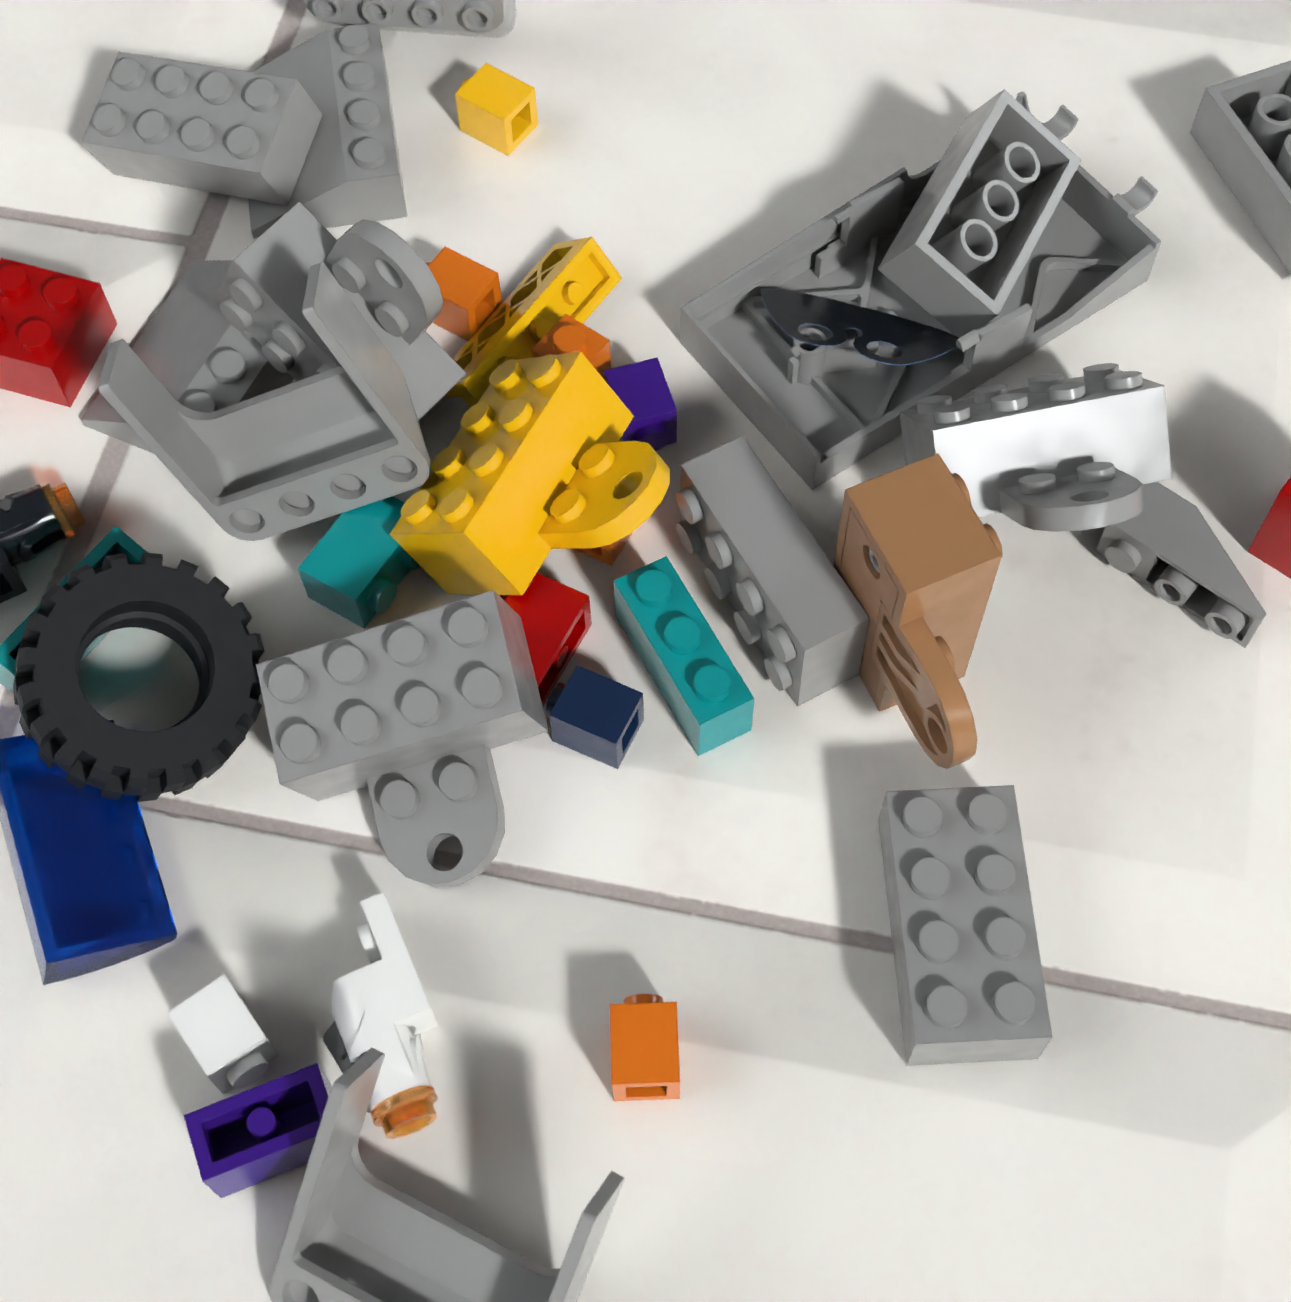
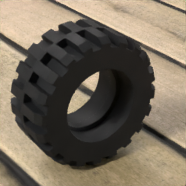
M143 552L139 563H128L124 553L106 556L102 567L95 570L86 563L70 572L65 585L54 584L41 599L39 609L36 613H31L24 628L15 663L16 670L13 683L14 704L19 705L21 712L19 723L26 739L33 738L39 746L37 755L49 768L55 765L60 767L68 774L65 781L81 790L87 784L101 789L100 797L119 801L122 794L136 795L138 802L157 800L161 794L171 791L174 795L180 794L193 788L204 777L209 778L221 768L245 740L247 732L257 720L262 704L258 702L261 688L256 664H259V659L265 650L260 634H249L246 627L252 616L243 602H239L232 607L224 597L229 587L215 576L209 584H206L194 577L199 566L183 559L180 560L177 569L162 566L163 554ZM137 627L159 632L175 641L188 654L199 679L198 696L189 714L176 725L159 731L126 729L101 716L84 696L79 680L82 657L89 645L97 637L112 630Z

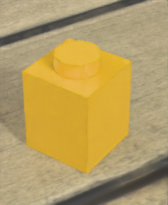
M485 63L471 78L464 80L455 93L460 131L507 156L538 125L535 88L488 63Z

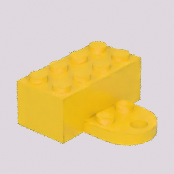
M582 352L558 355L548 354L542 357L519 360L510 359L500 364L492 372L489 378L490 385L478 403L463 415L460 422L462 427L450 445L434 458L431 464L432 471L419 491L411 495L401 508L402 516L389 535L447 594L479 595L494 590L498 595H523L551 549H582L610 545L631 534L652 515L662 502L670 484V468L649 443L640 441L618 442L634 415Z

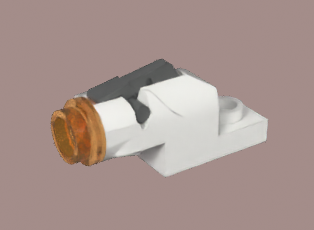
M383 891L360 901L368 923L358 926L356 929L371 964L354 970L333 982L332 1014L335 1021L324 1034L323 1041L342 1073L348 1070L372 1047L385 1054L367 1112L370 1113L374 1125L383 1128L386 1138L397 1139L427 1127L437 1118L433 1104L437 1101L438 1097L428 1078L421 1033L437 1027L438 1023L388 899Z

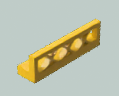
M593 237L555 243L453 357V360L466 374L443 398L461 397L471 408L478 403L489 387V378L492 372L507 360L532 358L531 349L565 314H568L582 324L589 318L622 279Z

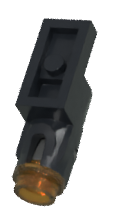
M65 482L51 488L49 483L43 486L38 484L27 490L6 495L4 499L0 500V603L28 591L16 564L33 560L57 543L76 535L73 529L86 524Z

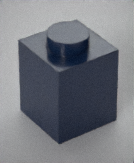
M576 665L566 684L559 682L553 689L547 702L545 714L550 719L553 742L618 769L644 721L643 693Z

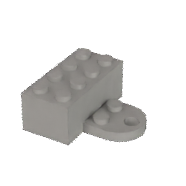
M298 202L233 259L215 298L220 303L221 313L233 327L240 331L247 330L262 345L261 350L264 357L275 369L282 373L288 371L297 381L341 366L302 312L310 266L324 262L402 370L418 421H420L466 374L451 356L426 332L427 328L441 313L443 306L440 287L431 270L405 240L376 221L362 219L336 240Z
M1105 363L1083 368L1084 376L1066 380L1063 379L1062 374L1035 376L1028 379V387L1008 390V386L1002 384L978 387L972 390V398L952 401V397L949 395L925 397L916 401L917 408L899 412L906 465L939 453L951 474L957 473L964 480L970 494L971 506L978 517L1002 513L1021 526L1033 530L1052 532L1081 531L1125 522L1138 516L1144 509L1142 485L1172 479L1165 385L1142 378V372L1121 371L1118 364Z
M494 590L256 664L280 785L317 801L368 786L378 837L386 857L397 870L412 880L435 888L459 886L480 875L497 856L505 834L504 805L490 749L549 731L521 616ZM448 837H457L461 842L463 850L461 860L456 867L441 871L435 862L436 848L442 840Z

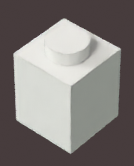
M225 974L167 1012L207 1077L222 1094L231 1087L240 1089L256 1081L268 1069L267 1062L279 1055Z

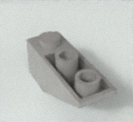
M1159 482L1142 485L1144 500L1142 512L1125 522L1106 526L1096 552L1104 556L1115 569L1124 573H1130L1155 589L1157 594L1166 602L1181 606L1204 621L1215 634L1223 638L1232 639L1246 648L1265 618V610L1197 506Z

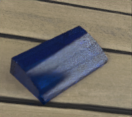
M25 735L0 739V822L43 985L67 980L121 963L175 940L178 933L136 795L122 794L119 801L100 797L101 789L85 784L82 790L65 781L68 775L57 765L49 768L37 755L39 746L33 738L26 739Z

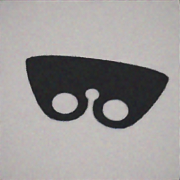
M762 288L760 290L763 303L776 324L787 335L804 343L817 346L841 345L848 337L844 330L848 328L861 331L863 335L855 337L853 342L854 348L861 355L871 360L890 365H909L923 362L943 355L957 347L956 341L959 339L958 336L902 317L805 293L775 288ZM804 324L819 325L830 330L833 336L826 340L812 339L801 334L798 331V327ZM872 342L888 343L899 348L902 351V355L896 358L881 357L870 352L867 345Z

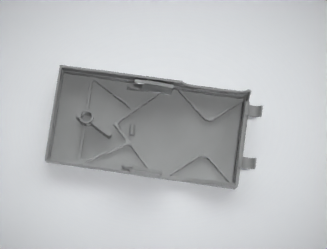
M1022 91L1017 94L1016 100L1030 112L1027 96ZM1061 105L1054 117L1042 124L1061 141L1072 132L1078 122V118L1064 105ZM940 161L916 175H908L907 170L903 167L680 307V343L813 490L900 436L902 429L899 412L917 408V400L930 396L949 395L952 397V401H956L1148 281L1162 241L1140 222L1135 215L1142 212L1152 203L1158 190L1141 176L1127 193L1123 195L1118 193L1113 196L1079 165L999 315L961 336L956 341L957 347L943 355L909 365H890L871 360L861 355L854 348L853 342L855 337L863 335L861 331L856 329H845L844 332L848 337L844 343L837 346L812 345L787 335L776 324L766 309L760 293L762 288L783 289L841 301L919 322L952 334L878 270L879 265ZM804 324L798 327V331L801 334L812 339L826 340L833 336L830 330L819 325ZM872 342L867 345L870 352L881 357L896 358L902 355V351L899 348L888 343Z

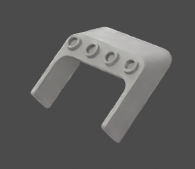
M304 0L307 9L314 16L324 21L340 26L373 23L379 25V30L495 38L509 34L514 28L516 19L515 0Z
M324 262L310 266L302 312L341 366L217 411L199 412L186 408L175 400L125 340L120 339L109 346L98 385L101 395L216 523L230 536L240 540H263L415 489L424 484L429 477L430 457L404 374Z
M373 1047L370 1048L334 1082L270 1283V1298L272 1302L578 1301L625 1177L613 1171L609 1173L582 1212L561 1268L550 1269L525 1258L394 1188L368 1171L361 1161L358 1141L385 1057L384 1053Z

